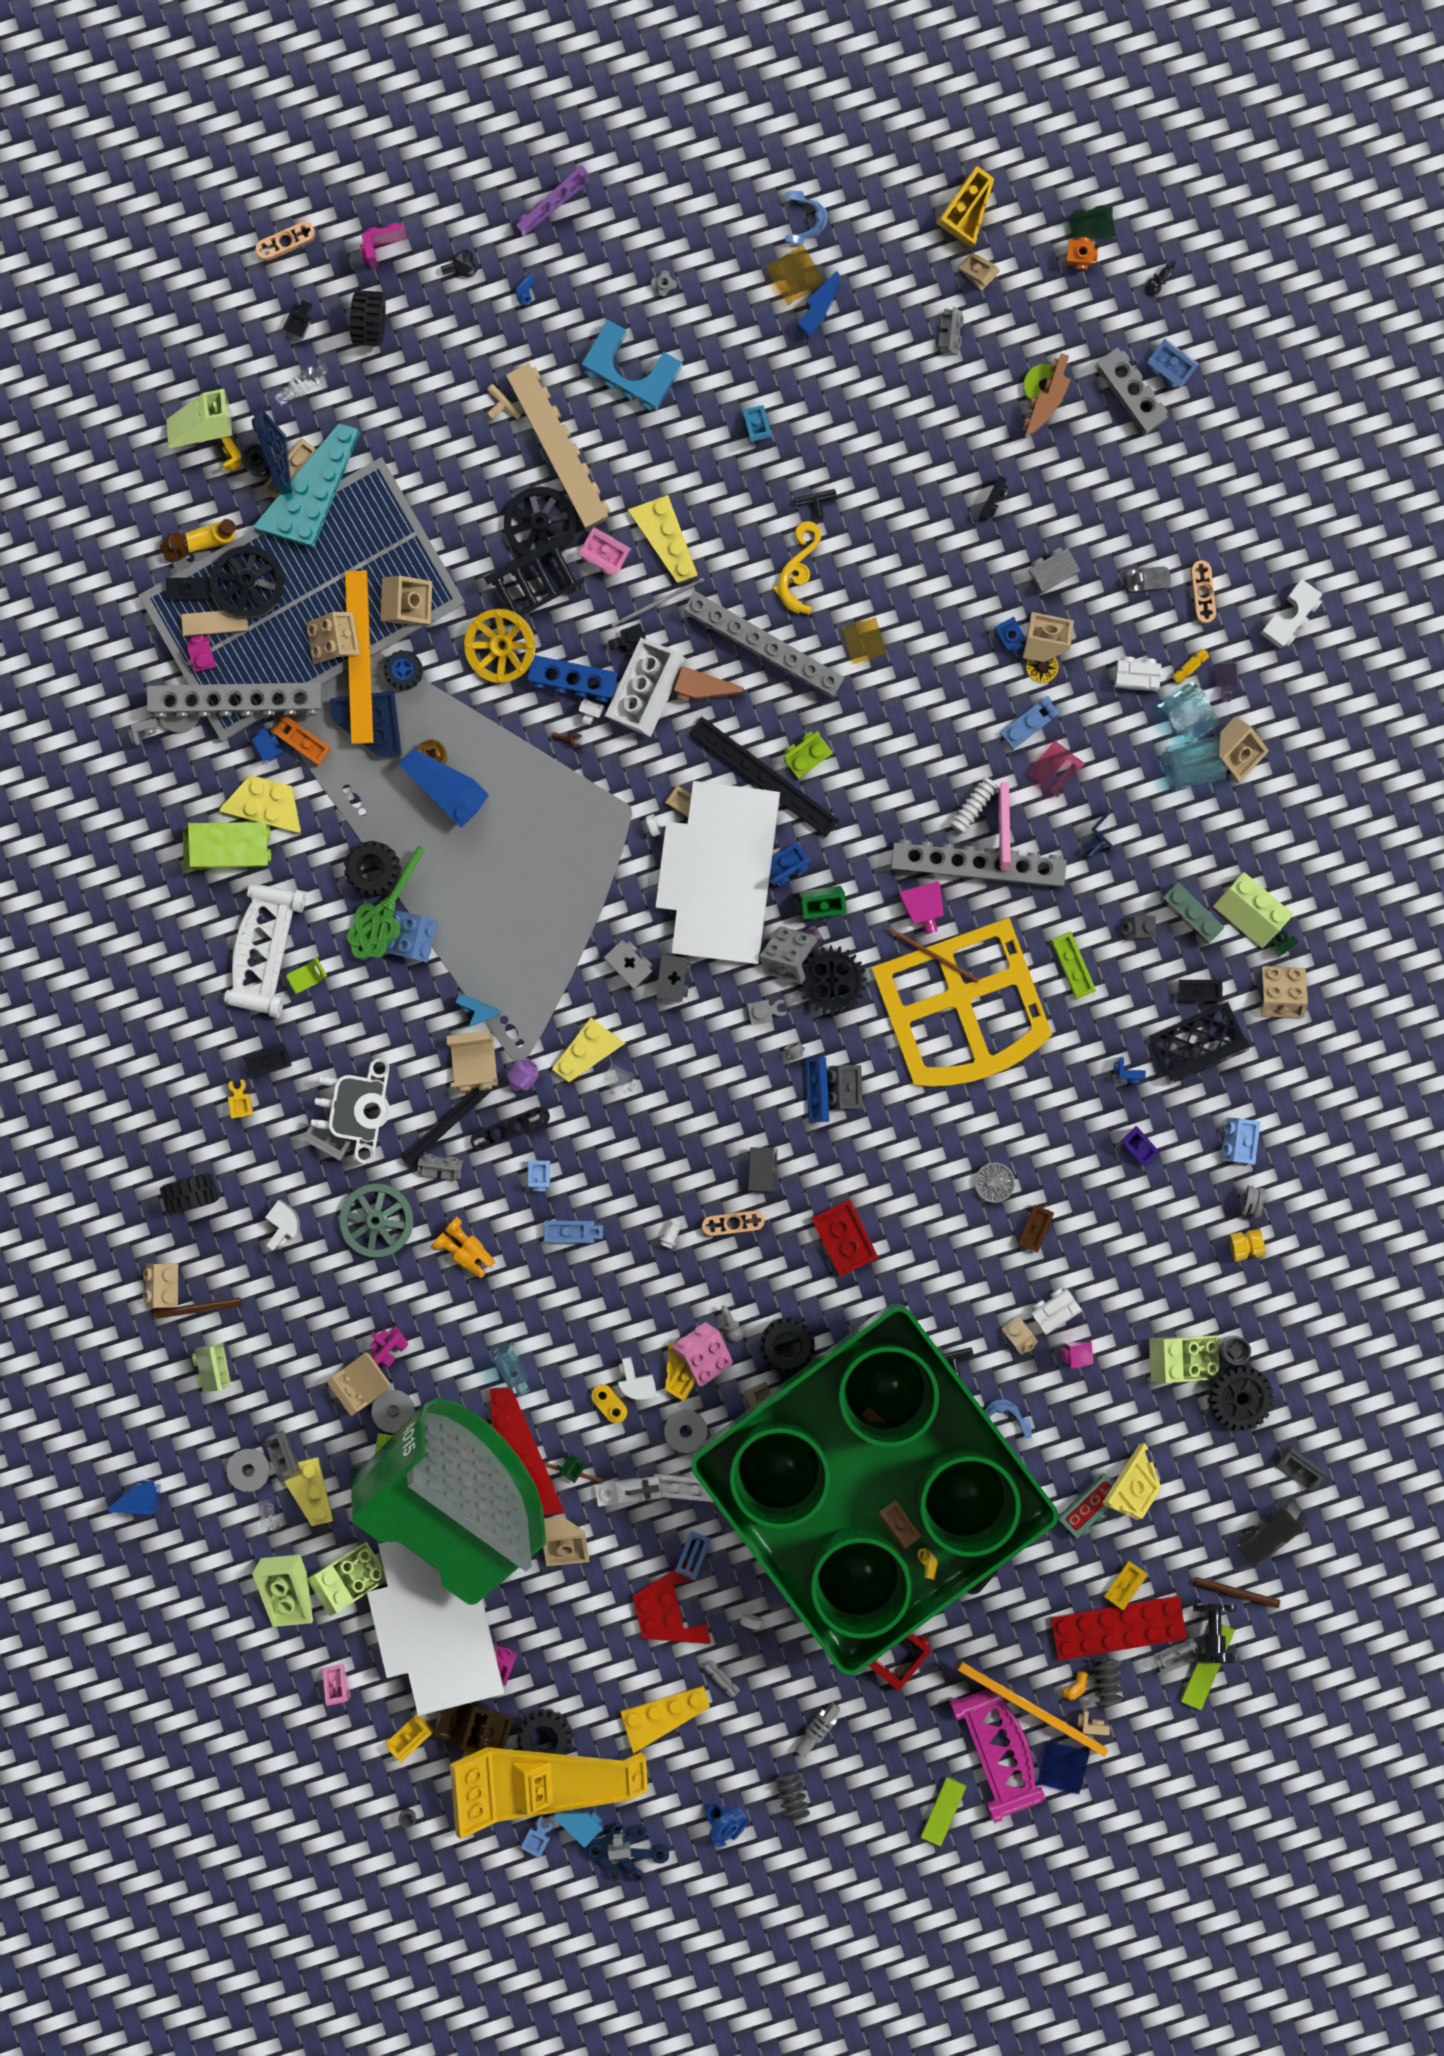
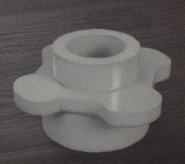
M666 270L662 271L659 277L653 278L651 281L652 286L656 287L660 296H666L667 293L677 287V282L672 280L669 276L670 273Z

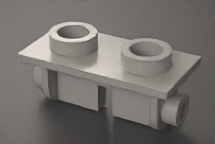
M953 307V310L944 309V312L941 314L940 328L948 329L947 332H940L938 348H940L941 353H948L950 350L955 355H958V348L961 347L960 328L963 326L964 317L962 312L956 307Z
M433 1154L421 1155L418 1161V1173L421 1176L437 1178L438 1171H442V1179L456 1181V1179H461L463 1161L455 1157L441 1158Z
M1192 1637L1153 1656L1162 1675L1193 1662V1654L1200 1652L1197 1643Z

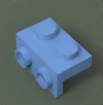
M1167 339L1162 341L1147 361L1150 365V370L1158 375L1160 373L1167 378L1166 381L1175 388L1177 386L1182 388L1199 365Z

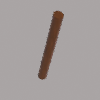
M241 1297L160 1309L155 1310L154 1313L155 1318L159 1319L242 1306Z
M1196 1577L1194 1581L1195 1586L1279 1608L1280 1605L1279 1599L1199 1577Z

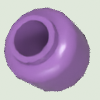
M527 1058L516 1060L507 1072V1078L510 1081L509 1086L516 1091L520 1089L524 1091L529 1090L539 1077L538 1066Z

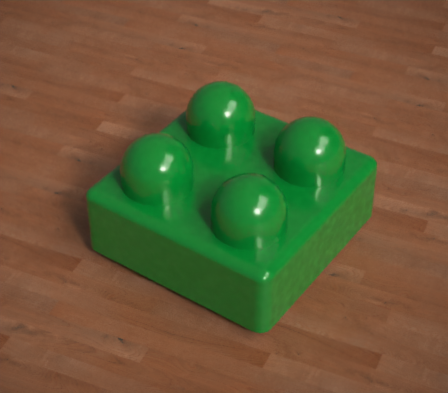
M898 1303L887 1305L698 1446L692 1456L691 1469L696 1479L837 1669L846 1675H855L861 1672L1051 1530L1058 1521L1057 1508L912 1313L905 1306ZM867 1406H869L885 1422H870L862 1414ZM767 1478L771 1480L769 1486L765 1484ZM895 1500L922 1536L904 1550L900 1548L877 1515L878 1512ZM921 1548L929 1549L938 1561L935 1581L924 1579L925 1567L917 1556V1552Z

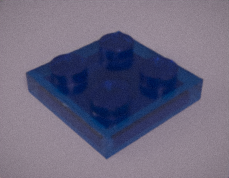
M1047 1740L1037 1784L1080 1794L1090 1751Z

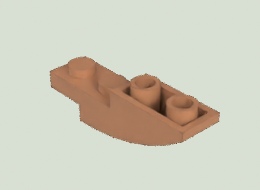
M1061 353L1058 359L1054 358L1051 371H1054L1052 380H1047L1044 389L1048 393L1039 392L1037 397L1033 396L1029 408L1033 412L1031 418L1026 417L1023 430H1026L1025 437H1031L1046 424L1062 401L1071 380L1070 378L1063 377L1069 355Z

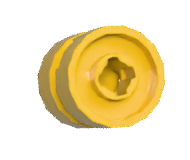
M1260 1229L1250 1230L1246 1235L1242 1232L1229 1235L1231 1253L1235 1262L1247 1260L1248 1256H1251L1253 1259L1265 1256V1244Z

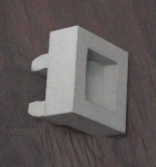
M614 1834V1844L608 1845L609 1860L631 1857L630 1842L623 1843L622 1834Z

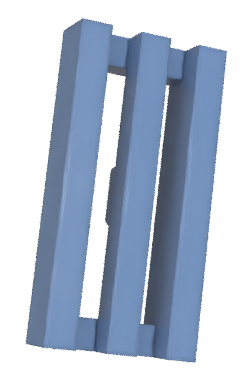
M690 1531L675 1572L695 1580L711 1539ZM693 1537L697 1538L685 1569H682L681 1567ZM702 1540L705 1543L692 1573L689 1570Z

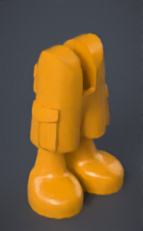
M456 1216L445 1231L455 1237L462 1244V1247H458L444 1232L430 1247L435 1251L440 1249L448 1250L453 1254L452 1260L456 1264L482 1278L486 1271L475 1260L479 1258L482 1263L490 1268L495 1264V1260L483 1248L484 1246L475 1236L468 1237L461 1228L462 1221Z

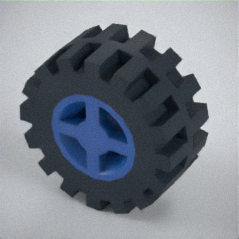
M395 651L391 656H388L387 661L384 663L385 678L396 689L410 690L412 687H416L422 679V663L410 651Z

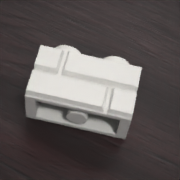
M1122 657V660L1116 662L1114 688L1157 692L1160 687L1161 664L1156 663L1155 659H1143V662H1137L1134 657Z
M1059 1288L1050 1294L1052 1297L1047 1302L1041 1300L1032 1306L1034 1310L1030 1313L1045 1335L1082 1312L1068 1289L1062 1290Z

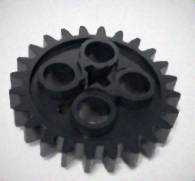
M830 945L827 952L824 947H821L820 954L814 950V958L812 959L807 956L806 959L809 963H802V967L805 969V980L802 983L803 987L799 988L798 992L805 991L802 1000L809 998L810 1001L807 1006L815 1004V1012L819 1008H823V1015H825L827 1010H830L831 1015L834 1016L835 1010L838 1009L839 1013L843 1014V1007L850 1011V1003L857 1005L858 1003L855 998H863L859 990H866V987L861 985V982L867 981V978L861 977V974L866 972V970H859L858 967L862 964V961L855 963L854 960L857 955L849 957V949L843 954L841 953V946L838 947L837 951H833V947ZM830 961L834 964V978L838 979V982L834 983V1000L830 999V983L826 982V979L830 977ZM841 963L846 964L849 969L848 973L843 976L839 975L836 971L837 965ZM818 964L826 966L827 973L824 976H818L815 973L814 969ZM840 985L847 986L849 989L848 996L840 997L837 994V988ZM816 987H826L827 995L823 998L818 997L815 994Z

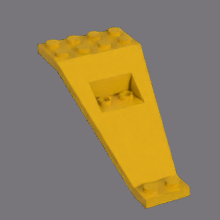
M486 1747L450 1764L455 1832L459 1839L465 1838L496 1822L628 1801L648 1792L646 1756L641 1752L622 1761Z

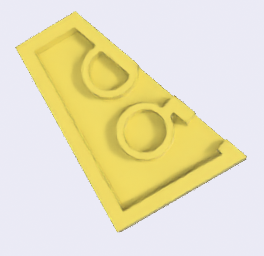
M590 1018L552 1070L568 1082H571L626 1043Z

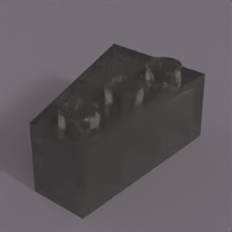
M1290 1497L1266 1519L1264 1518L1258 1522L1250 1533L1247 1531L1238 1539L1237 1549L1250 1565L1255 1568L1304 1531L1308 1516Z

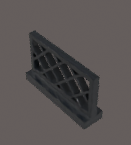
M1228 1002L1148 1037L1166 1074L1169 1085L1241 1055L1250 1049V1045L1247 1039H1245ZM1226 1009L1229 1015L1227 1024L1215 1020L1217 1012ZM1198 1020L1210 1021L1207 1033L1195 1028ZM1213 1023L1225 1027L1221 1038L1209 1034ZM1183 1027L1191 1030L1187 1041L1175 1037L1177 1029ZM1227 1028L1236 1031L1239 1039L1233 1042L1223 1039ZM1193 1031L1205 1036L1202 1046L1189 1042ZM1161 1036L1170 1038L1167 1050L1158 1047L1155 1039ZM1207 1037L1220 1041L1217 1049L1209 1050L1204 1048ZM1173 1040L1185 1044L1182 1055L1169 1051ZM1187 1046L1200 1050L1196 1058L1190 1059L1184 1056ZM1168 1054L1180 1058L1178 1065L1171 1069H1168L1165 1062Z

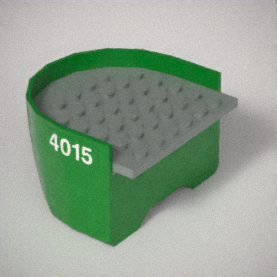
M436 1398L424 1404L377 1451L355 1477L351 1491L353 1523L379 1542H400L440 1571L442 1587L469 1605L480 1602L519 1567L525 1572L532 1567L531 1557L546 1545L541 1500L537 1487L523 1461L503 1436L478 1414L457 1402Z

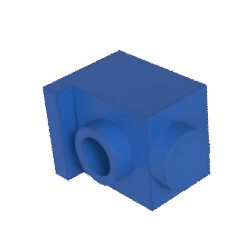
M1015 617L994 628V632L1006 652L1012 650L1014 653L1024 647L1023 643L1026 641V637L1017 624ZM1014 632L1016 634V637L1014 639H1010L1008 637V633Z
M267 728L259 730L255 733L256 737L252 738L263 762L266 764L285 754L283 749L277 748L280 746V743L275 734L270 735Z

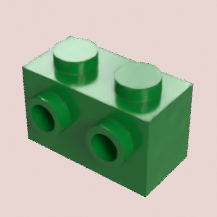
M841 886L798 891L800 912L804 919L814 920L824 916L836 917L847 913L845 892Z

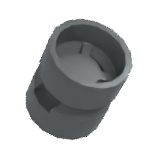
M1231 1335L1222 1340L1219 1352L1226 1362L1242 1365L1251 1356V1346L1244 1338Z

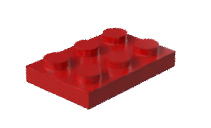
M850 1199L811 1218L840 1277L879 1258Z

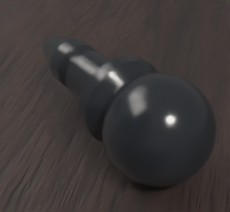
M1176 260L1166 264L1159 275L1154 273V278L1146 281L1145 290L1148 294L1156 295L1161 291L1162 285L1166 284L1164 279L1173 271Z

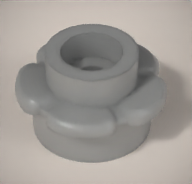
M794 1042L784 1048L786 1051L785 1057H791V1060L798 1059L803 1056L805 1047L800 1042Z

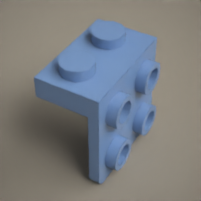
M395 910L393 917L399 921L401 927L400 935L395 941L387 945L386 953L428 963L438 921Z

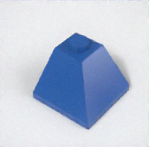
M142 1480V1483L136 1484L112 1504L108 1512L154 1514L159 1510L161 1484H155V1480Z

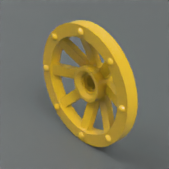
M492 609L478 615L469 625L464 640L465 654L472 669L482 678L495 683H505L521 677L530 668L535 656V638L530 626L520 615L507 609ZM495 617L498 634L483 622ZM503 618L515 623L508 634L505 631ZM478 628L490 637L491 641L474 642ZM519 630H521L524 636L525 643L513 642L512 640ZM502 641L505 643V648L502 647ZM490 648L491 652L479 662L475 649ZM513 649L526 650L522 663ZM496 656H499L497 674L487 670L485 667ZM506 656L509 657L516 667V670L509 674H505Z

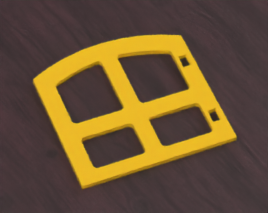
M1010 918L927 947L928 950L957 966L953 956L955 951L992 937H998L1009 963V968L979 979L978 982L974 981L965 984L958 971L939 961L948 990L904 1006L901 1003L893 981V974L935 958L922 950H918L871 967L914 1085H956L992 1076L1025 1059L1052 1036ZM1012 940L1016 954L1009 955L1005 943ZM1010 985H1016L1028 1015L1031 1030L1006 1049L995 1055H990L974 1014L971 1000ZM1035 1003L1039 1016L1032 1018L1028 1006ZM955 1007L973 1053L974 1062L951 1067H926L917 1047L910 1023L941 1010Z

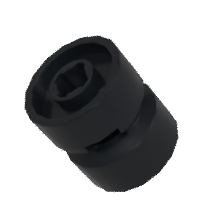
M251 444L243 450L241 461L251 475L263 477L270 472L260 444Z

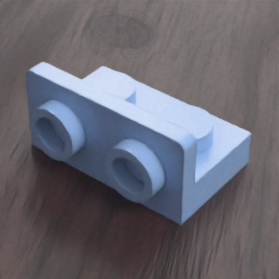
M1227 1117L1224 1127V1143L1221 1150L1222 1160L1255 1164L1260 1121Z

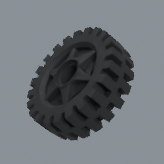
M1228 1366L1229 1368L1220 1370L1221 1373H1217L1214 1376L1215 1380H1211L1209 1384L1211 1387L1207 1391L1209 1395L1207 1402L1210 1405L1208 1407L1213 1413L1212 1415L1226 1427L1239 1431H1246L1248 1428L1254 1429L1257 1427V1424L1261 1425L1264 1422V1418H1268L1270 1415L1268 1413L1269 1410L1272 1411L1273 1406L1271 1404L1274 1402L1272 1393L1274 1392L1270 1386L1271 1383L1260 1371L1250 1366ZM1244 1392V1400L1238 1403L1236 1400L1237 1395Z

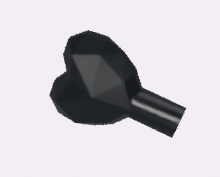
M468 249L461 250L454 257L451 264L441 266L443 275L456 272L464 277L474 276L477 272V267L473 263V253Z

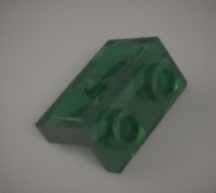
M1099 205L1090 211L1085 209L1073 211V214H1070L1068 219L1072 240L1086 237L1090 238V241L1115 237L1116 232L1112 216L1113 207Z

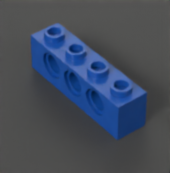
M537 655L534 656L528 676V682L532 683L534 688L544 689L545 686L552 687L554 692L565 694L566 691L574 692V696L587 698V695L595 696L596 701L608 703V699H613L618 680V672ZM549 670H555L558 673L557 678L553 681L546 679V673ZM572 674L579 677L578 683L575 685L568 684V676ZM591 679L599 680L600 686L597 689L593 690L588 687V682Z

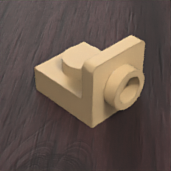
M1082 1709V1714H1078V1727L1081 1728L1083 1734L1109 1735L1110 1726L1104 1723L1105 1720L1091 1719V1722H1088L1089 1712L1087 1709Z

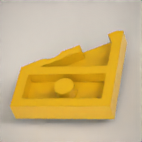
M670 1342L668 1345L669 1358L665 1390L686 1401L696 1382L686 1361L674 1353L672 1349L674 1344Z

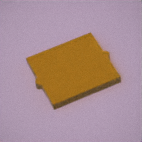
M876 617L863 622L857 621L856 624L842 628L853 664L866 660L872 661V658L887 654Z

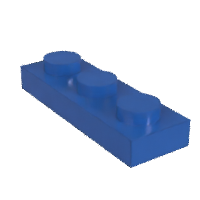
M826 1057L805 1058L809 1123L830 1122Z

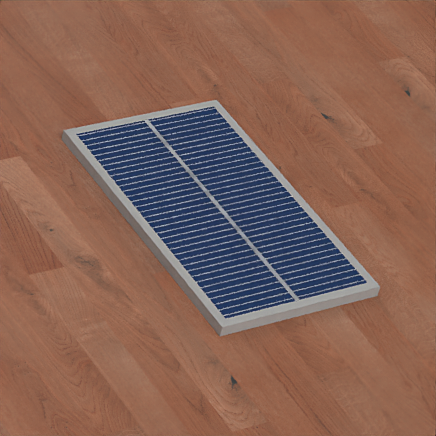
M382 457L341 480L314 548L252 530L169 577L210 578L212 568L222 554L232 548L245 545L262 548L272 554L279 562L284 575V591L279 603L270 612L257 618L248 619L249 631L202 635L203 637L209 636L216 667L198 672L194 671L188 652V641L195 636H183L181 614L224 611L216 603L211 587L210 600H166V580L138 595L189 685L320 682L324 685L348 671V656L336 657L320 664H313L306 625L307 622L331 612H347L345 571L367 570L371 657L427 626L425 624H397L381 621L383 577L399 575L432 581L431 623L466 604ZM249 555L235 557L242 568L246 569ZM256 556L253 571L268 565V563ZM227 562L220 573L237 574V571L230 562ZM274 570L258 577V579L276 584ZM245 577V578L243 579V581H244V582H249V581H250V578H249V577ZM218 580L220 593L225 592L236 582ZM257 586V590L266 603L272 597L274 591ZM239 589L226 599L230 605L236 608L239 606L241 590ZM248 593L245 609L260 607L252 593ZM279 694L274 697L275 705H281L284 702L283 695ZM304 694L297 695L295 701L303 697ZM239 695L233 696L230 700L231 705H239L241 697ZM212 696L209 699L210 706H216L219 703L218 696ZM254 696L252 704L255 706L260 705L263 700L262 696ZM253 712V716H240V713H232V716L221 717L218 716V713H210L208 719L220 740L224 742L267 716H263L262 712Z

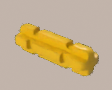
M1200 649L1195 654V657L1193 656L1180 668V671L1178 670L1172 678L1176 683L1181 684L1185 681L1186 677H1189L1201 665V662L1204 663L1209 658V654L1204 649Z

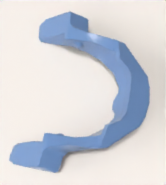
M802 191L785 192V198L795 200L798 204H811L817 211L815 213L817 222L813 228L804 233L785 236L786 243L803 245L804 239L818 236L826 227L828 221L827 210L819 202L806 199Z
M1004 1399L991 1402L985 1409V1413L989 1418L996 1412L1000 1414L1006 1410L1012 1412L1017 1417L1025 1438H1032L1030 1419L1022 1418L1018 1407L1010 1401Z

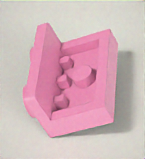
M594 527L578 554L582 556L585 562L594 563L599 566L604 573L615 575L620 571L631 548Z

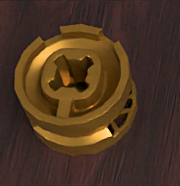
M427 739L417 748L418 751L443 764L447 761V751L439 741Z

